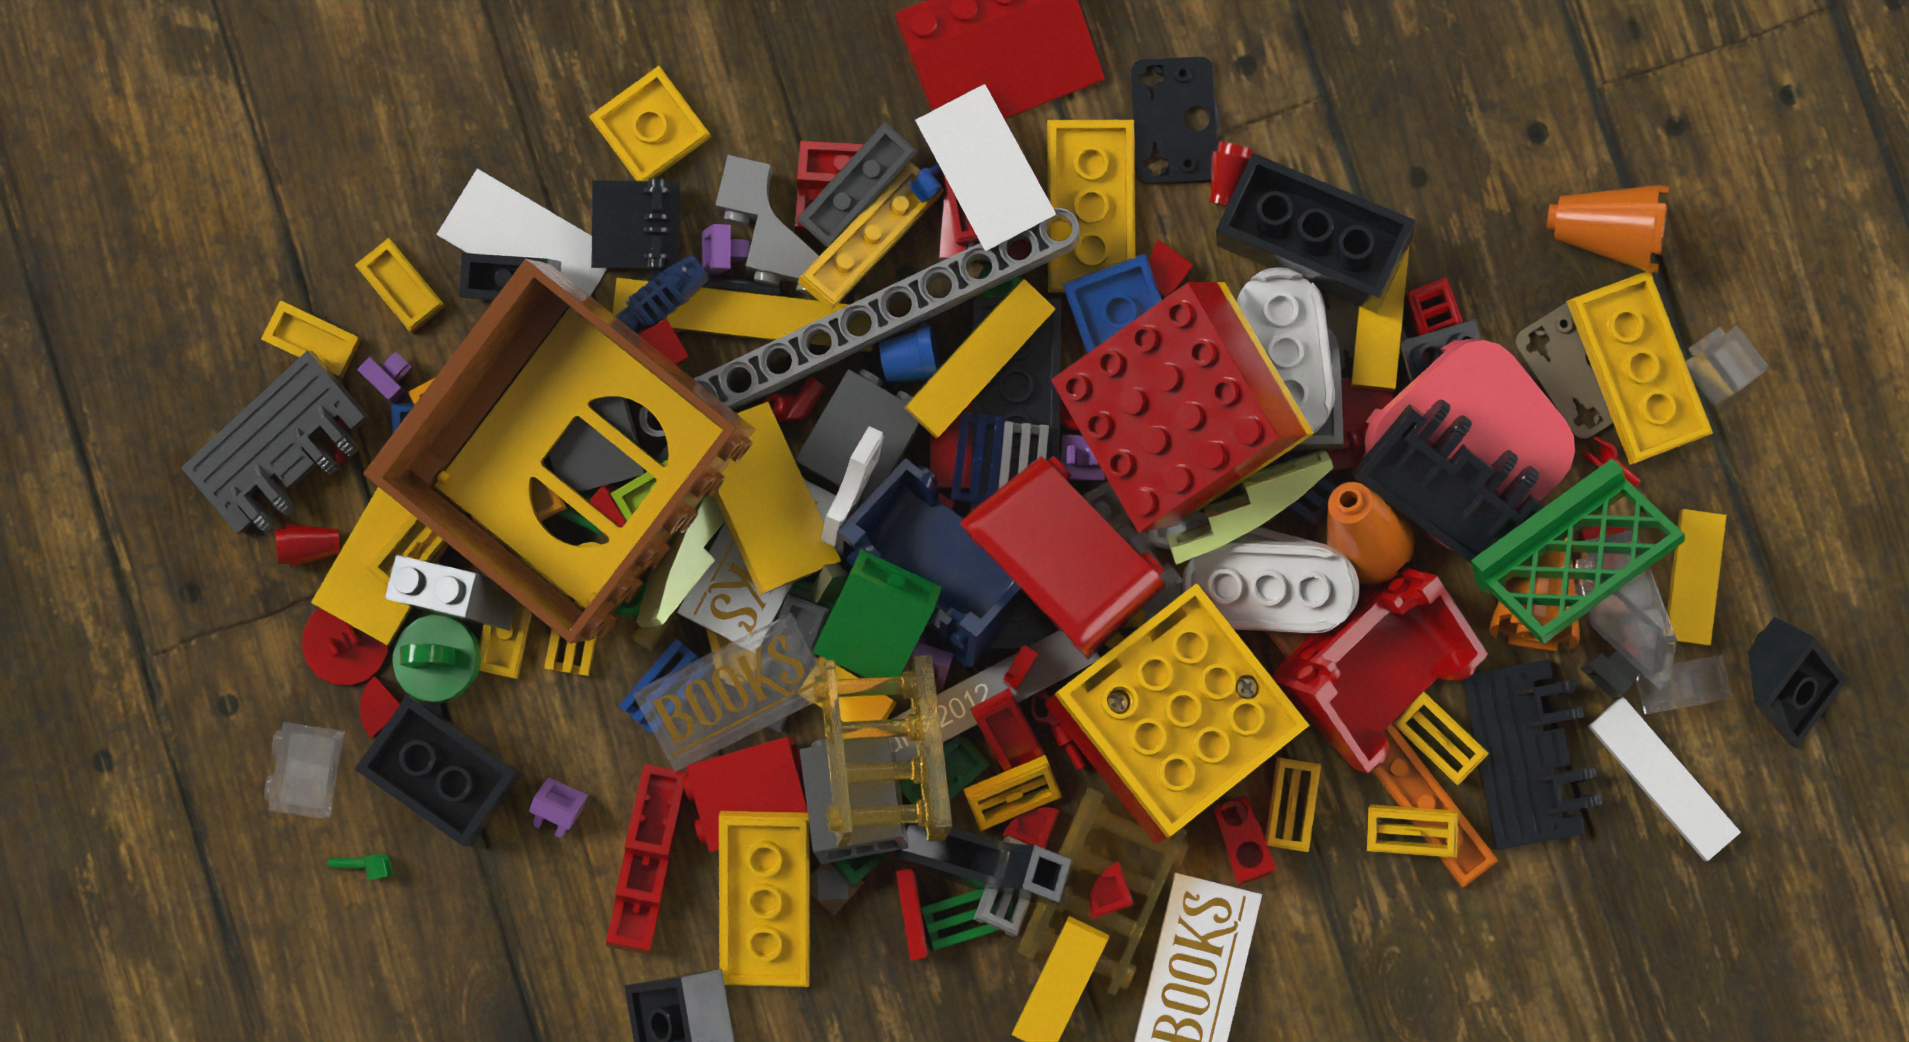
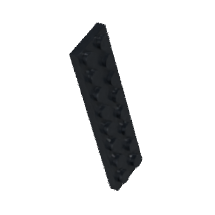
M973 298V332L1004 298ZM1046 299L1055 308L1053 313L972 400L971 511L999 490L1005 421L1018 424L1030 423L1031 425L1039 426L1049 425L1046 460L1048 461L1054 456L1060 461V395L1051 379L1061 373V299ZM1013 433L1008 482L1018 474L1022 435L1019 433ZM1030 435L1028 466L1037 459L1039 435ZM1025 595L987 649L1020 650L1022 646L1026 645L1029 647L1056 633L1058 628Z

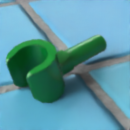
M386 854L357 858L329 857L328 859L329 868H365L367 881L393 875L390 858Z

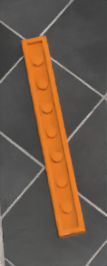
M1264 631L1285 659L1312 634ZM1391 723L1382 732L1390 744L1386 759L1380 766L1371 771L1396 804L1400 807L1460 811L1393 723ZM1460 811L1458 821L1459 837L1457 842L1458 855L1456 858L1437 857L1460 887L1464 888L1498 862V859ZM1410 820L1413 825L1448 827V822ZM1422 836L1428 844L1447 845L1448 838Z

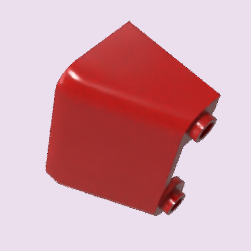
M1040 456L972 510L959 524L965 534L980 549L984 548L992 561L997 563L1052 620L1061 632L1064 631L1072 645L1089 660L1165 587L1164 581L1160 578V575L1165 570L1147 551L1140 556L1069 484L1067 479L1071 476V473L1058 459L1053 456L1047 461Z
M1401 567L1397 571L1398 575L1389 581L1376 585H1362L1359 588L1357 604L1345 621L1330 631L1312 633L1275 670L1273 675L1274 681L1292 704L1356 770L1368 774L1372 769L1377 768L1385 761L1390 744L1382 732L1437 678L1450 681L1465 680L1475 672L1476 666L1488 656V653L1437 575Z

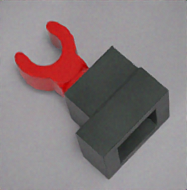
M1636 622L1626 629L1624 642L1621 646L1610 650L1605 656L1601 652L1591 656L1580 668L1583 673L1612 699L1622 696L1644 670L1634 658L1640 653L1652 650L1658 643L1657 637L1649 639L1645 645H1640L1636 641L1635 633L1642 626L1641 622Z

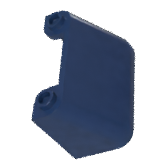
M905 458L837 530L836 551L841 559V562L838 564L841 565L843 570L850 573L862 549L941 586L942 589L934 611L921 635L939 649L954 653L952 659L965 667H972L986 651L1026 594L995 561H992L984 548L980 549L965 534L959 524L963 518L938 500L939 493L936 487L938 482L933 473L923 466L919 465L916 467Z

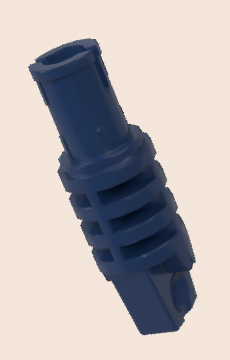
M690 255L661 271L648 284L639 288L635 294L628 297L629 300L626 301L628 306L615 316L635 333L643 327L649 329L666 319L669 314L674 313L678 307L683 306L710 277L697 259Z

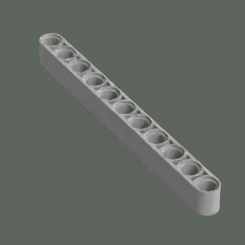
M1055 208V216L987 251L979 243L696 377L694 380L706 390H709L711 394L731 410L735 411L1069 253L1077 246L1080 239L1078 220L1069 210ZM1058 221L1068 223L1072 227L1071 235L1064 241H1054L1047 235L1048 229L1053 223ZM1018 240L1027 241L1032 246V252L1024 260L1012 259L1008 255V248L1013 242ZM977 259H986L992 264L990 274L980 280L970 277L968 274L970 264ZM937 278H946L952 282L950 293L943 298H934L928 292L929 285ZM900 296L911 299L912 306L907 315L903 317L890 315L889 305L893 299ZM859 315L870 317L872 325L867 334L863 336L850 334L849 326L852 319ZM827 334L831 336L832 344L828 352L823 355L811 353L810 342L816 335ZM782 352L790 354L792 363L789 370L782 374L772 373L770 368L772 358ZM738 372H749L752 377L749 389L742 393H734L731 389L733 376ZM642 406L639 413V422L642 429L657 440L667 441L663 430L656 431L653 428L652 417L654 415Z

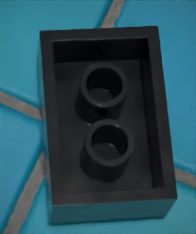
M412 696L405 697L355 767L357 772L463 847H469L475 843L523 775L521 771L422 701Z

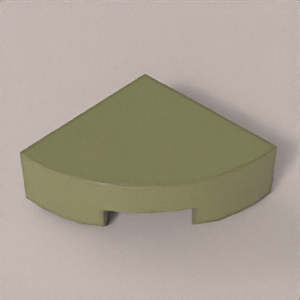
M824 565L809 591L816 604L839 597L850 574L848 571L843 570L841 565Z

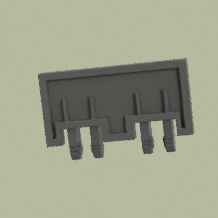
M306 351L187 461L181 469L237 534L244 533L253 524H256L265 533H269L276 527L274 520L254 496L262 490L280 512L289 515L296 508L294 502H292L291 498L287 496L274 478L277 476L287 488H293L317 465L332 475L339 469V465L317 438L326 432L342 452L352 457L359 450V447L337 420L341 418L350 429H357L369 416L313 351Z

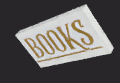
M804 479L818 512L825 523L826 515L836 495ZM725 521L709 551V554L715 561L684 598L677 613L756 654L754 649L762 645L794 582L759 596Z
M1174 873L1134 1042H1227L1262 894Z

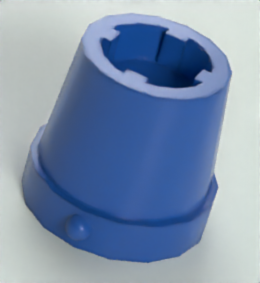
M922 323L916 331L880 341L881 362L888 384L928 382L941 367L936 338L931 325L928 326L926 323Z

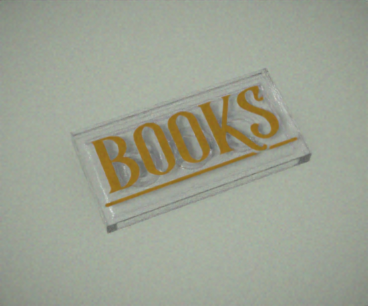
M790 613L634 691L633 696L674 772L832 694L833 689L793 613Z

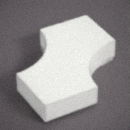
M869 426L850 457L840 489L826 515L821 541L835 547L837 530L858 509L868 480L879 461L884 438L882 436L883 432Z

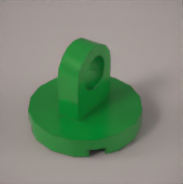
M432 614L416 619L403 630L395 644L392 662L396 679L405 692L418 700L441 704L456 700L465 693L463 691L469 687L470 683H474L479 674L481 652L477 638L462 622L453 617Z

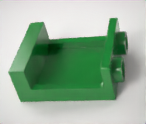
M861 549L830 616L819 635L813 653L824 657L834 665H841L873 683L882 684L890 689H894L934 611L942 587Z

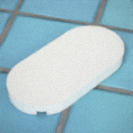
M1289 268L1266 269L1257 273L1245 284L1238 296L1237 304L1312 431L1316 433L1329 418L1335 401L1324 300L1319 289L1313 282L1310 283L1307 279L1303 278L1302 274Z
M1233 540L1220 548L1192 558L1185 567L1182 579L1183 593L1197 583L1231 627L1237 630L1298 633L1327 632L1349 617L1359 597V580L1352 563L1339 550L1321 543Z

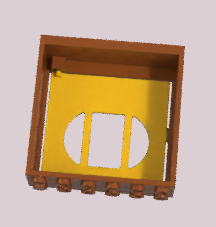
M525 259L363 474L572 644L586 640L590 641L596 636L601 639L610 631L617 619L613 615L623 601L628 604L637 596L644 586V582L640 580L650 566L655 569L664 561L671 551V547L667 544L677 531L683 533L691 526L698 516L695 507L704 496L712 497L726 479L722 472L732 460L737 463L748 452L753 444L749 437L755 431V428L551 264ZM616 396L628 398L647 408L659 421L665 433L669 454L668 465L663 466L591 408V401ZM578 416L657 480L655 486L623 527L617 526L543 464L546 456ZM535 477L605 533L609 537V542L594 547H580L566 543L554 536L542 524L535 511L531 490L532 478ZM434 485L582 605L585 611L434 489Z

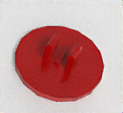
M321 608L310 616L303 630L302 650L307 665L317 677L333 685L352 686L368 681L381 670L389 654L388 645Z

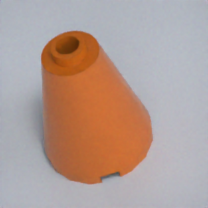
M1652 185L1560 196L1558 204H1550L1547 230L1555 231L1554 240L1647 272L1658 273L1659 264L1651 263L1652 254L1661 255L1667 215L1666 203H1660L1659 198L1660 194L1669 195L1670 186Z
M1348 482L1338 486L1329 497L1327 545L1339 550L1349 559L1356 570L1359 584L1376 585L1397 576V571L1406 561L1409 563L1414 552L1415 536L1407 516L1375 492L1357 482Z
M1548 551L1540 557L1539 567L1564 568L1566 552ZM1512 577L1506 582L1504 588L1509 593H1529L1530 577ZM1537 578L1535 594L1561 595L1563 579ZM1569 579L1568 595H1576L1574 579ZM1500 601L1497 604L1489 628L1494 638L1497 639L1499 631L1508 635L1507 644L1530 650L1557 651L1558 643L1569 642L1568 649H1572L1579 644L1580 639L1578 619L1548 642L1542 644ZM1521 604L1525 609H1527V605ZM1534 605L1533 617L1542 626H1545L1559 615V606Z

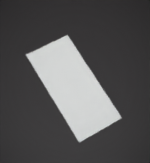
M985 84L915 120L985 251L1056 215Z
M476 169L436 234L467 253L548 258L561 261V273L589 296L592 295L607 268H591V235L479 169Z

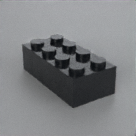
M1252 153L1218 224L1216 241L1218 247L1268 268H1289L1298 272L1310 283L1313 282L1318 289L1378 314L1413 238L1416 220Z

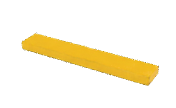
M617 278L612 314L615 316L628 306L626 303L629 300L628 297L635 294L639 288L644 287L649 281ZM701 287L683 306L678 307L666 319L673 330L775 341L849 304L838 303L830 311L820 301ZM859 315L852 319L849 326L850 334L854 336L867 334L871 329V318ZM827 334L816 335L810 342V346L831 348L832 344L831 336ZM873 345L861 352L872 353Z

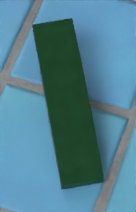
M963 732L956 735L900 784L905 823L907 816L929 820L991 765ZM893 851L830 863L846 882L853 887Z

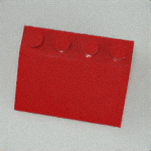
M926 0L895 12L896 28L931 112L985 84L1004 120L1105 80L1078 0Z

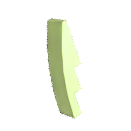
M1323 449L1259 470L1242 482L1245 490L1244 494L1204 507L1208 520L1207 524L1167 536L1176 565L1222 547L1261 526L1298 500L1334 468L1326 450Z
M714 495L710 498L704 496L695 507L698 516L685 532L680 533L677 531L667 544L671 547L667 557L657 568L654 569L652 567L636 621L642 628L663 625L715 561L704 549V546L725 522Z

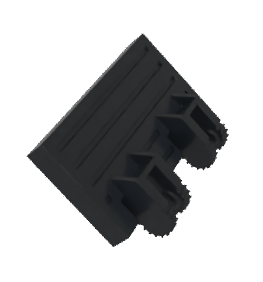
M1441 399L1435 402L1423 414L1409 403L1352 473L1357 480L1472 564V559L1545 507L1542 502L1530 494L1518 509L1515 508L1536 483L1539 472L1532 466H1527L1514 478L1502 494L1499 493L1496 489L1514 469L1519 459L1517 458L1518 456L1511 450L1502 453L1491 465L1466 445L1462 444L1450 459L1448 456L1462 441L1463 437L1466 436L1467 432H1469L1472 421L1464 415L1459 416L1439 439L1432 443L1428 439L1448 416L1451 405Z
M1549 659L1477 672L1461 681L1471 735L1490 753L1478 764L1495 850L1585 834L1581 815L1561 818L1560 813L1602 805L1601 795H1595L1594 793L1581 795L1576 799L1561 801L1558 784L1590 781L1597 776L1595 767L1552 775L1551 768L1571 765L1564 729L1557 728L1543 731L1542 725L1584 717L1582 707L1572 706L1562 708L1558 712L1543 714L1540 697L1552 694L1564 695L1573 693L1574 690H1579L1577 680L1534 687L1533 681L1553 678Z

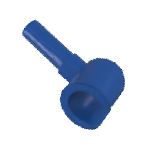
M938 162L929 169L923 168L919 172L918 178L909 184L910 189L922 203L934 197L942 188L936 179L942 172Z

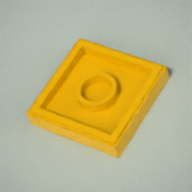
M657 66L589 116L590 120L636 181L655 179L711 138L708 130L660 66Z

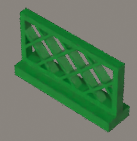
M1610 459L1480 553L1471 562L1476 585L1486 595L1492 593L1542 644H1545L1685 541V535L1625 479L1624 469L1613 459ZM1624 496L1635 505V516L1609 515L1610 506ZM1582 526H1601L1599 542L1574 541V534ZM1607 527L1633 528L1632 543L1606 542ZM1640 528H1658L1667 535L1657 544L1638 543ZM1548 551L1566 552L1564 568L1539 567V559ZM1572 552L1598 553L1597 568H1571ZM1605 553L1631 554L1630 564L1621 570L1603 569ZM1512 577H1530L1529 593H1509L1502 585ZM1537 578L1563 579L1561 595L1535 594ZM1569 579L1595 580L1594 590L1586 596L1568 595ZM1521 604L1527 605V609H1525ZM1534 605L1559 606V615L1545 626H1542L1533 617Z

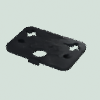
M1205 57L1143 59L1137 61L1131 69L1137 177L1145 184L1210 181L1212 177V152L1218 149L1217 130L1219 129L1218 106L1215 107L1212 63ZM1147 67H1154L1155 74L1163 75V82L1156 84L1153 92L1154 99H1150V91L1147 90V85L1138 81V76L1145 75ZM1180 70H1185L1187 75L1185 77H1180L1178 72ZM1197 107L1205 110L1209 117V123L1206 128L1201 131H1192L1187 128L1184 123V115L1190 108ZM1153 143L1156 144L1160 159L1168 161V167L1161 168L1159 176H1152L1151 169L1143 167V161L1150 160ZM1189 160L1192 163L1191 167L1186 168L1183 164L1184 161Z

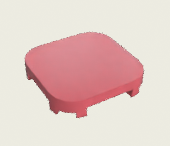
M1477 338L1460 341L1454 340L1442 347L1443 354L1382 410L1375 408L1366 420V423L1369 424L1365 436L1367 454L1409 403L1425 414L1438 400L1446 401L1451 405L1450 412L1428 440L1435 443L1459 416L1464 415L1472 421L1469 432H1467L1466 436L1463 437L1462 441L1448 458L1451 459L1462 444H1464L1492 465L1502 453L1511 450L1519 459L1514 469L1496 489L1501 494L1527 466H1532L1539 472L1536 483L1515 507L1516 509L1521 506L1530 494L1541 501L1552 491L1571 469L1575 454L1574 435L1567 421L1516 358L1500 344ZM1426 531L1425 535L1437 545L1452 550Z

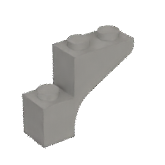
M728 155L715 206L718 213L724 215L723 220L728 223L748 227L750 221L756 222L746 262L748 273L755 275V282L778 287L780 281L796 284V291L813 296L798 283V280L819 255L786 227L773 213L769 201L770 184L773 175L771 165Z

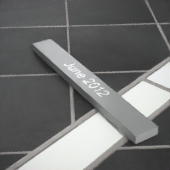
M1059 630L1029 646V648L1040 655L1017 691L1011 688L1010 690L1017 703L1095 663L1101 657L1097 651L1087 660L1072 645L1064 631L1061 632ZM1017 653L883 723L879 732L881 734L888 733L895 747L897 766L977 725L970 708L1009 688L1003 684V677L1011 667Z

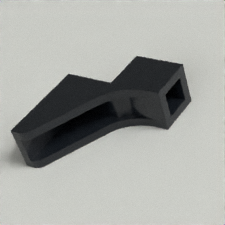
M907 816L906 829L909 848L897 850L896 860L968 888H996L1030 902H1060L1071 859L1036 845L1003 842L923 818Z

